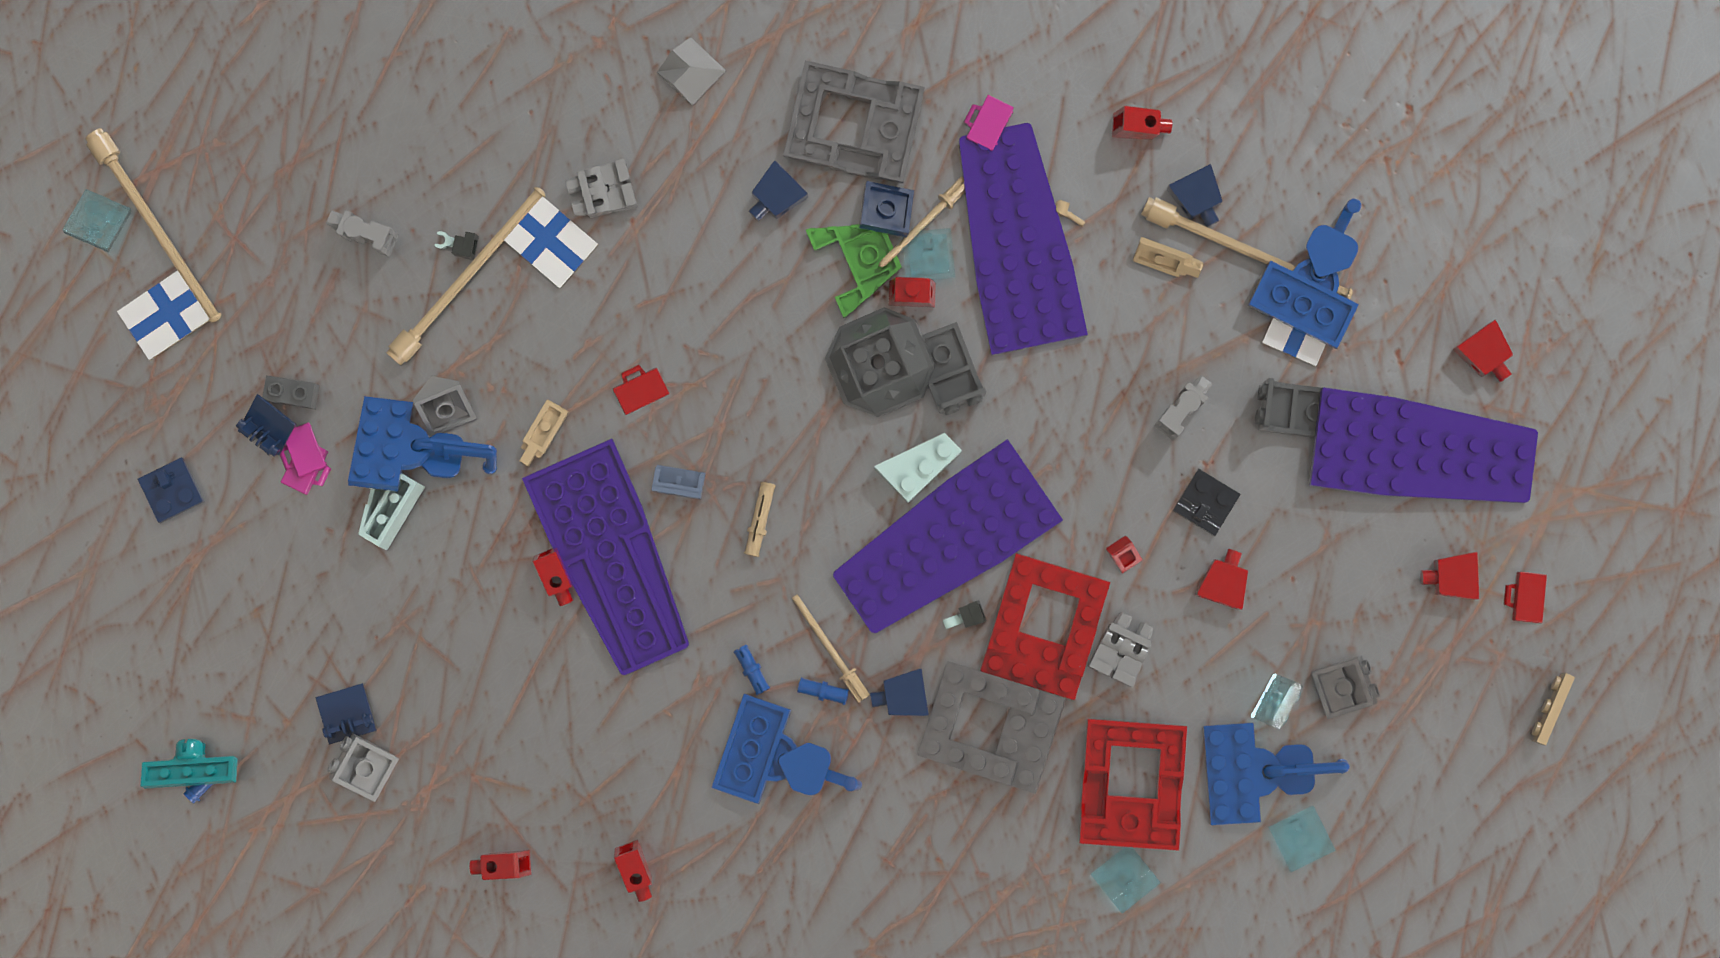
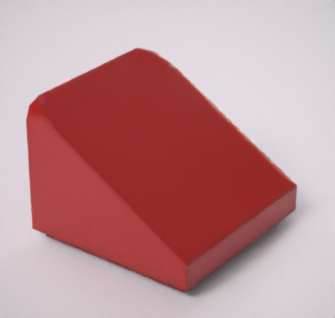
M1127 536L1120 538L1106 548L1122 574L1142 561L1137 549Z

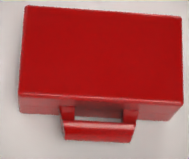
M640 365L622 372L623 383L613 388L625 415L669 395L658 369L653 368L645 372ZM640 371L641 375L629 381L627 380L626 376Z
M1517 572L1516 584L1505 585L1504 605L1513 608V621L1543 623L1547 575ZM1512 588L1515 589L1514 603H1510Z

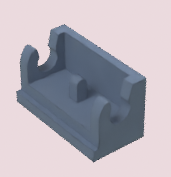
M657 465L652 491L701 500L706 473Z

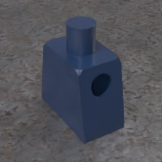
M774 161L753 189L752 196L758 202L748 212L758 222L768 212L775 219H778L806 200L808 193Z
M1211 164L1168 185V192L1188 219L1191 220L1201 216L1206 227L1220 221L1213 208L1221 205L1223 201Z
M922 669L884 680L885 691L870 693L872 707L887 705L888 715H929Z

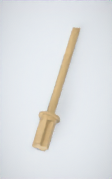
M962 176L945 193L938 195L941 202L909 232L907 238L904 237L899 245H896L879 262V267L886 266L945 207L950 210L953 209V204L965 193L964 178Z
M798 594L792 597V600L842 672L843 676L839 680H843L858 703L870 696L856 675V669L854 668L849 671Z

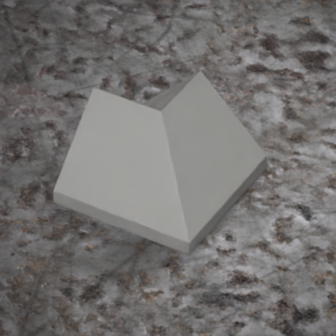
M691 37L674 48L657 71L692 106L726 72Z
M431 376L413 399V403L431 437L436 433H443L477 419L459 381Z

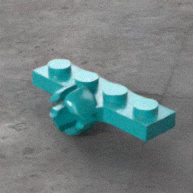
M182 739L176 743L175 756L172 760L142 762L140 786L148 789L236 783L238 758L234 756L206 758L205 743L197 739H188L187 743H185V739Z

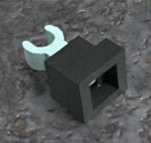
M443 231L437 232L439 236L445 237V242L443 244H435V247L438 249L450 247L452 248L451 253L453 255L474 260L479 239L477 234L465 232V237L455 235V238Z
M978 600L958 608L960 614L944 619L943 623L946 629L962 623L967 628L987 620Z

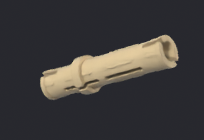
M760 482L761 485L751 527L747 529L749 535L744 554L759 557L763 536H766L767 533L765 527L776 485L767 482Z

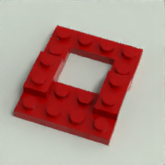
M1016 553L980 671L1075 700L1111 582ZM1032 584L1079 598L1065 645L1019 632Z
M1087 719L1080 811V844L1179 851L1180 809L1184 780L1187 726ZM1111 746L1160 749L1156 799L1108 795Z

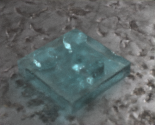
M85 189L65 224L63 232L109 253L114 241L131 214V208Z
M951 228L921 231L903 247L906 277L930 278L932 280L955 278Z
M1274 673L1251 717L1280 730L1287 722L1292 706L1299 700L1303 686Z
M1313 805L1268 827L1290 872L1336 851Z
M1133 847L1122 848L1091 873V876L1122 914L1161 883Z

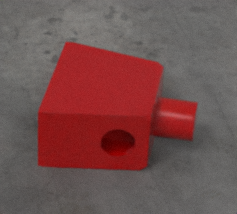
M1124 106L1113 113L1112 137L1152 140L1159 136L1160 133L1170 134L1173 122L1172 119L1161 118L1160 110Z
M895 277L889 281L888 306L935 308L936 283L930 278Z
M1496 320L1487 324L1453 349L1481 377L1492 371L1498 381L1502 382L1512 375L1504 362L1512 357L1513 353Z
M551 548L535 555L533 563L548 596L555 595L559 606L572 602L573 599L569 592L572 583L557 548ZM554 576L560 577L561 582L553 583L551 578Z
M1228 549L1224 562L1214 559L1202 579L1195 596L1242 610L1248 570L1238 567L1242 553Z
M1478 552L1434 560V570H1421V584L1435 585L1436 595L1478 600Z
M635 840L616 847L614 859L627 892L635 891L638 902L650 899L652 894L649 885L652 884V876L639 841ZM635 873L640 874L639 877H634L632 875Z
M530 850L483 854L480 860H470L471 875L481 874L482 880L513 879L532 875Z

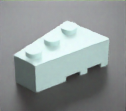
M943 433L874 466V469L909 503L962 450Z
M401 473L398 491L369 488L371 490L368 503L365 504L358 535L378 547L388 550L425 486Z

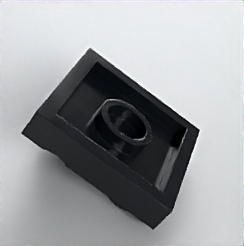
M1198 469L1173 511L1215 537L1241 494L1201 469Z

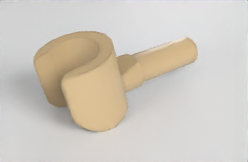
M1062 200L1056 201V211L1059 216L1067 217L1083 227L1085 221L1068 211L1070 203Z

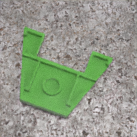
M859 224L806 229L814 251L839 242L858 286L835 297L843 318L850 315L902 268L897 255L886 266H878L879 262L893 249L890 238L886 233L861 229Z

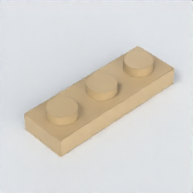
M1561 673L1560 676H1556L1551 685L1553 693L1550 699H1546L1542 706L1541 712L1544 714L1541 721H1537L1532 729L1533 742L1546 746L1575 679L1574 676Z

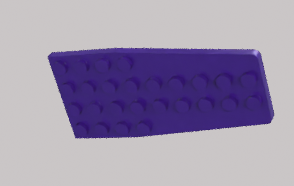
M1023 123L1004 127L993 151L979 143L976 144L966 139L967 135L960 137L959 148L976 285L991 355L1087 336L1088 333L1073 262L1060 218L1056 211V205L1032 125L1030 123Z
M1322 387L1309 486L1381 496L1526 503L1531 497L1538 432L1536 429L1396 397Z
M607 440L523 477L522 480L553 549L557 548L569 579L619 672L622 675L630 674L688 648L689 641L644 509L614 440Z
M1007 439L946 480L836 569L833 577L872 633H877L1003 562L1063 521V519Z

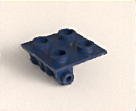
M259 394L253 400L244 420L241 419L236 424L239 433H242L247 438L251 436L250 442L257 438L255 446L258 447L260 445V449L267 453L268 456L272 455L273 457L280 455L296 426L293 421Z
M363 683L315 697L324 726L322 728L323 735L327 738L329 745L343 741L346 736L350 738L352 733L360 736L377 731Z

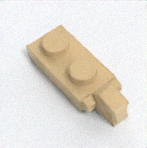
M1141 237L1133 257L1134 262L1176 277L1188 274L1198 278L1203 267V262L1193 258L1190 254Z
M548 399L546 400L522 441L521 448L525 450L519 460L522 464L529 467L535 456L541 459L569 414V411Z

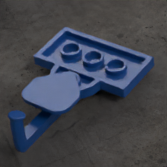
M1355 198L1350 199L1345 204L1334 228L1320 225L1313 230L1306 244L1310 259L1299 263L1293 271L1273 261H1269L1248 306L1337 349L1359 305L1337 294L1339 287L1337 272L1348 269L1357 255V242L1352 237L1344 234L1353 214L1360 211L1362 207L1361 202Z
M364 396L348 486L398 491L402 470H412L419 466H422L430 476L452 478L460 471L462 456L486 458L482 465L484 472L487 474L496 472L497 450L494 446L463 442L462 438L458 435L436 433L429 438L424 429L418 425L411 424L414 408L413 402Z
M743 694L712 788L759 804L767 781L778 782L787 779L794 791L806 795L819 793L825 780L843 786L847 791L860 790L862 782L854 777L829 770L831 755L827 749L812 743H806L798 747L792 738L784 734L791 713L790 709Z
M1254 723L1204 726L1211 825L1261 822L1259 797L1269 795L1277 787L1288 795L1307 794L1314 788L1315 775L1343 774L1350 769L1349 763L1345 759H1339L1336 762L1314 763L1311 749L1302 744L1286 745L1276 755L1267 749L1256 748Z

